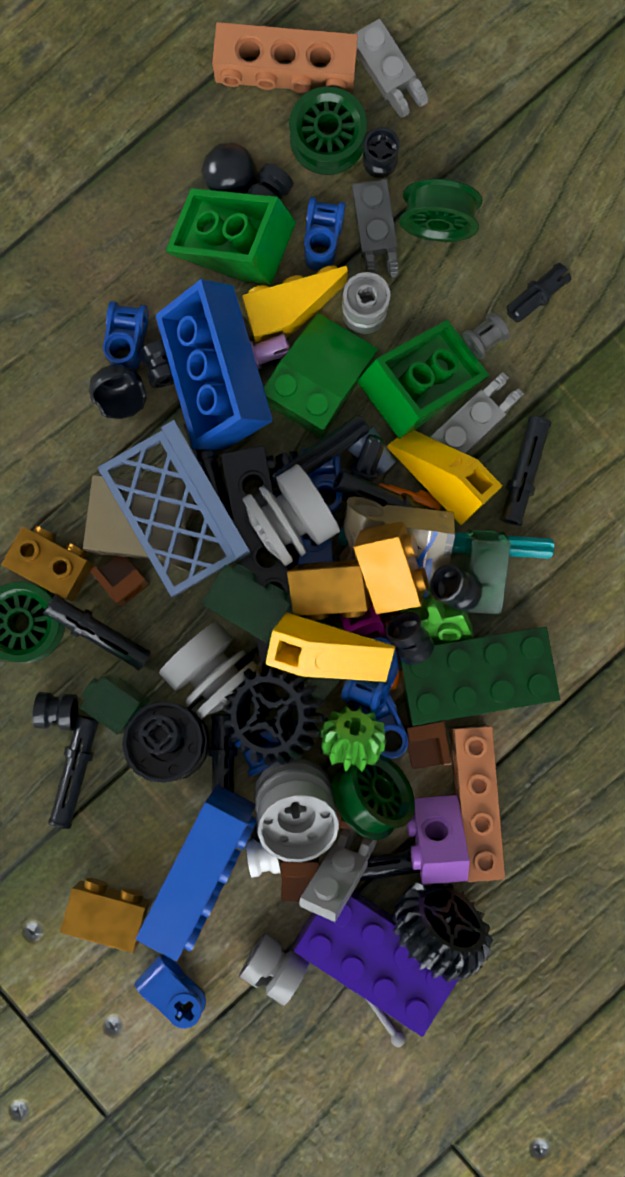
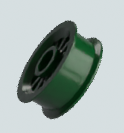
M330 86L315 88L305 93L295 103L289 118L290 146L295 158L309 171L321 175L339 174L350 169L360 159L364 151V141L367 132V117L359 100L346 90ZM325 128L333 129L335 132L332 134H324L321 132V130Z
M425 179L416 181L405 188L403 198L407 203V209L400 216L399 223L409 234L425 240L457 242L469 239L478 233L479 223L475 219V213L481 207L483 199L481 194L473 187L454 180Z
M12 582L0 586V618L4 619V623H0V630H6L0 635V659L13 663L36 662L49 656L59 646L66 626L49 616H38L46 609L54 594L41 586L26 582ZM23 596H27L26 601H25V604H24ZM13 599H14L15 607H14L13 604L10 602V601L13 600ZM37 600L39 604L34 607V604ZM3 607L8 611L7 614L1 612ZM25 613L29 618V626L21 633L16 628V619L19 615ZM47 622V628L41 627V623ZM37 632L44 633L42 639L37 635ZM30 639L35 644L33 647H31ZM20 641L22 650H18Z
M379 755V760L375 766L366 764L362 772L356 766H351L345 771L343 765L336 771L333 777L332 793L336 807L344 821L359 835L371 840H381L388 837L394 828L403 827L411 821L415 812L413 790L403 771L390 758Z

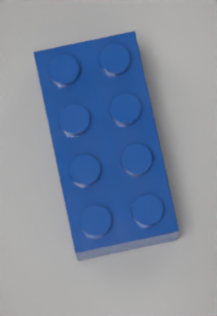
M200 279L155 316L192 448L226 450L266 426L273 419L234 286Z
M216 785L204 803L135 940L175 961L179 959L183 949L191 952L241 853L235 847L241 850L244 849L257 822L256 818L252 816L255 803Z

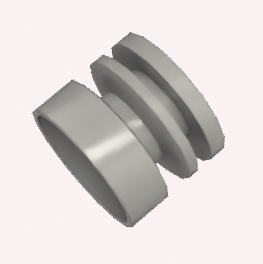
M298 464L276 477L282 493L277 498L265 486L258 488L267 503L260 508L251 494L243 498L251 525L267 550L280 559L284 566L293 562L285 548L288 544L292 543L300 556L306 554L301 540L302 535L307 533L315 543L320 545L340 532L323 498Z
M217 621L207 626L185 644L159 671V674L174 691L180 690L190 683L195 687L185 701L188 706L194 704L202 696L204 697L206 702L195 713L200 720H203L212 713L221 711L224 706L228 705L231 701L226 696L237 694L236 687L242 682L245 683L243 671L250 668L254 672L257 667L255 662L252 661L239 671L236 666L247 655L244 650L235 653L229 658L224 654L231 645L233 638Z
M290 758L289 763L281 765L279 762H275V764L262 772L256 782L254 793L255 809L257 812V833L262 847L271 856L287 862L311 860L329 850L337 838L339 823L328 775L319 765L306 759L295 760Z

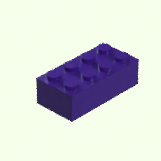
M356 891L352 892L336 922L312 912L295 938L294 952L423 1037L458 981L452 979L447 983L440 975L433 979L429 969L424 968L420 970L419 962L416 959H408L409 951L407 948L399 946L401 937L393 932L396 923L392 920L393 916Z

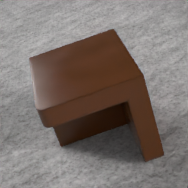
M115 556L102 568L99 569L93 566L89 570L112 599L121 607L150 585L127 557Z
M444 721L404 726L408 737L410 763L413 769L442 765L443 767L452 766Z
M319 856L303 862L281 860V899L283 901L300 902V897L319 869Z

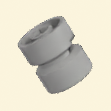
M363 272L356 274L346 283L342 299V317L346 326L353 332L363 335L374 333L386 321L391 295L389 286L382 277L375 273Z
M264 933L244 963L239 977L255 988L263 985L267 996L285 1006L299 987L308 969L309 961L293 951L284 953L282 944Z

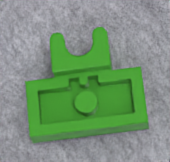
M430 585L428 588L430 595L422 599L421 606L400 610V613L410 611L419 615L425 630L428 631L434 641V645L473 638V626L467 612L458 611L450 606L444 607V603L432 596Z

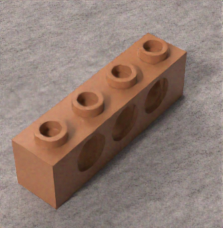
M216 22L212 60L215 82L229 87L249 85L257 86L263 90H272L274 88L292 89L298 93H306L315 88L330 86L341 88L353 94L358 34ZM249 57L257 58L254 61H245ZM283 60L291 61L289 64H281L279 62ZM317 63H323V64H325L326 66H325V67H316V66H314V65L317 64Z
M481 724L449 727L454 794L458 795L470 860L467 882L505 880L492 726Z

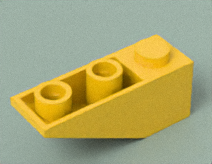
M334 265L327 266L317 271L315 275L304 278L301 275L291 276L282 282L283 284L273 287L267 285L256 286L250 289L248 294L242 295L254 342L258 343L281 335V333H285L287 338L291 337L346 285L348 276L347 266L340 268Z
M415 430L400 439L397 437L387 446L395 457L448 512H454V519L460 525L475 514L503 486L478 459Z
M286 612L272 631L266 665L307 677L386 682L396 646Z

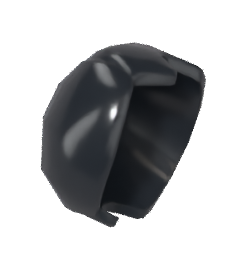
M237 143L216 145L206 155L201 169L205 184L213 191L246 194L251 185L257 184L259 179V173L252 155L247 149Z
M112 364L99 369L90 379L89 394L91 402L98 406L104 417L123 419L134 416L144 408L147 399L145 387L140 375L131 367L123 364Z

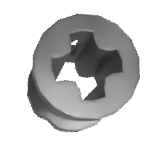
M493 312L489 313L486 316V321L472 331L466 330L462 333V339L479 360L484 358L486 351L500 341L506 342L510 338V332L505 322L498 314Z

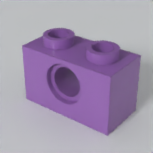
M458 795L415 798V812L411 821L407 824L408 836H415L416 846H411L413 870L420 869L422 884L468 881L470 860ZM432 838H439V839H441V841H434V840H431V839H432Z

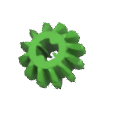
M344 706L341 713L332 711L328 721L322 726L321 747L323 754L330 755L331 765L343 763L345 771L351 766H356L361 772L366 767V764L375 766L379 760V755L385 749L384 723L376 721L375 712L364 714L361 706L356 711H351L346 706Z

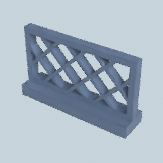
M174 420L162 426V431L97 467L172 598L237 560L241 561L251 555ZM162 443L167 452L164 468L161 469L144 464L147 451ZM139 456L138 462L131 461L133 458ZM171 462L174 464L178 473L169 471ZM123 464L136 467L131 488L116 484L110 472ZM142 469L162 474L156 494L137 490ZM167 476L181 479L185 483L186 488L182 501L162 496ZM121 491L129 493L127 502L123 497ZM135 494L154 499L149 520L136 517L131 511ZM190 494L197 505L187 503ZM160 501L180 506L175 527L155 522ZM186 508L200 511L205 519L201 533L181 529ZM139 523L147 525L146 533L143 532ZM208 525L215 537L206 535ZM153 526L173 531L168 552L153 549L149 541ZM179 533L199 538L194 559L173 554ZM204 540L220 544L227 557L214 564L199 561ZM157 555L166 557L164 567ZM176 559L191 563L192 566L188 579L174 586L168 575L171 560ZM197 565L206 567V569L195 574Z

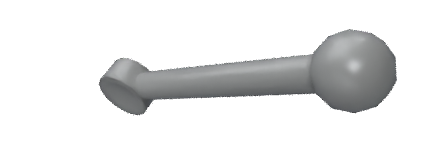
M367 1001L391 1035V1043L395 1047L403 1046L405 1043L404 1034L396 1031L381 1009Z

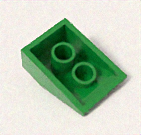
M191 188L165 251L169 255L241 281L272 285L296 221L278 197Z
M317 313L279 362L264 386L269 408L319 438H325L357 386V381L364 374L378 352V348Z
M447 319L375 359L357 383L400 439L429 421L486 380L490 375Z

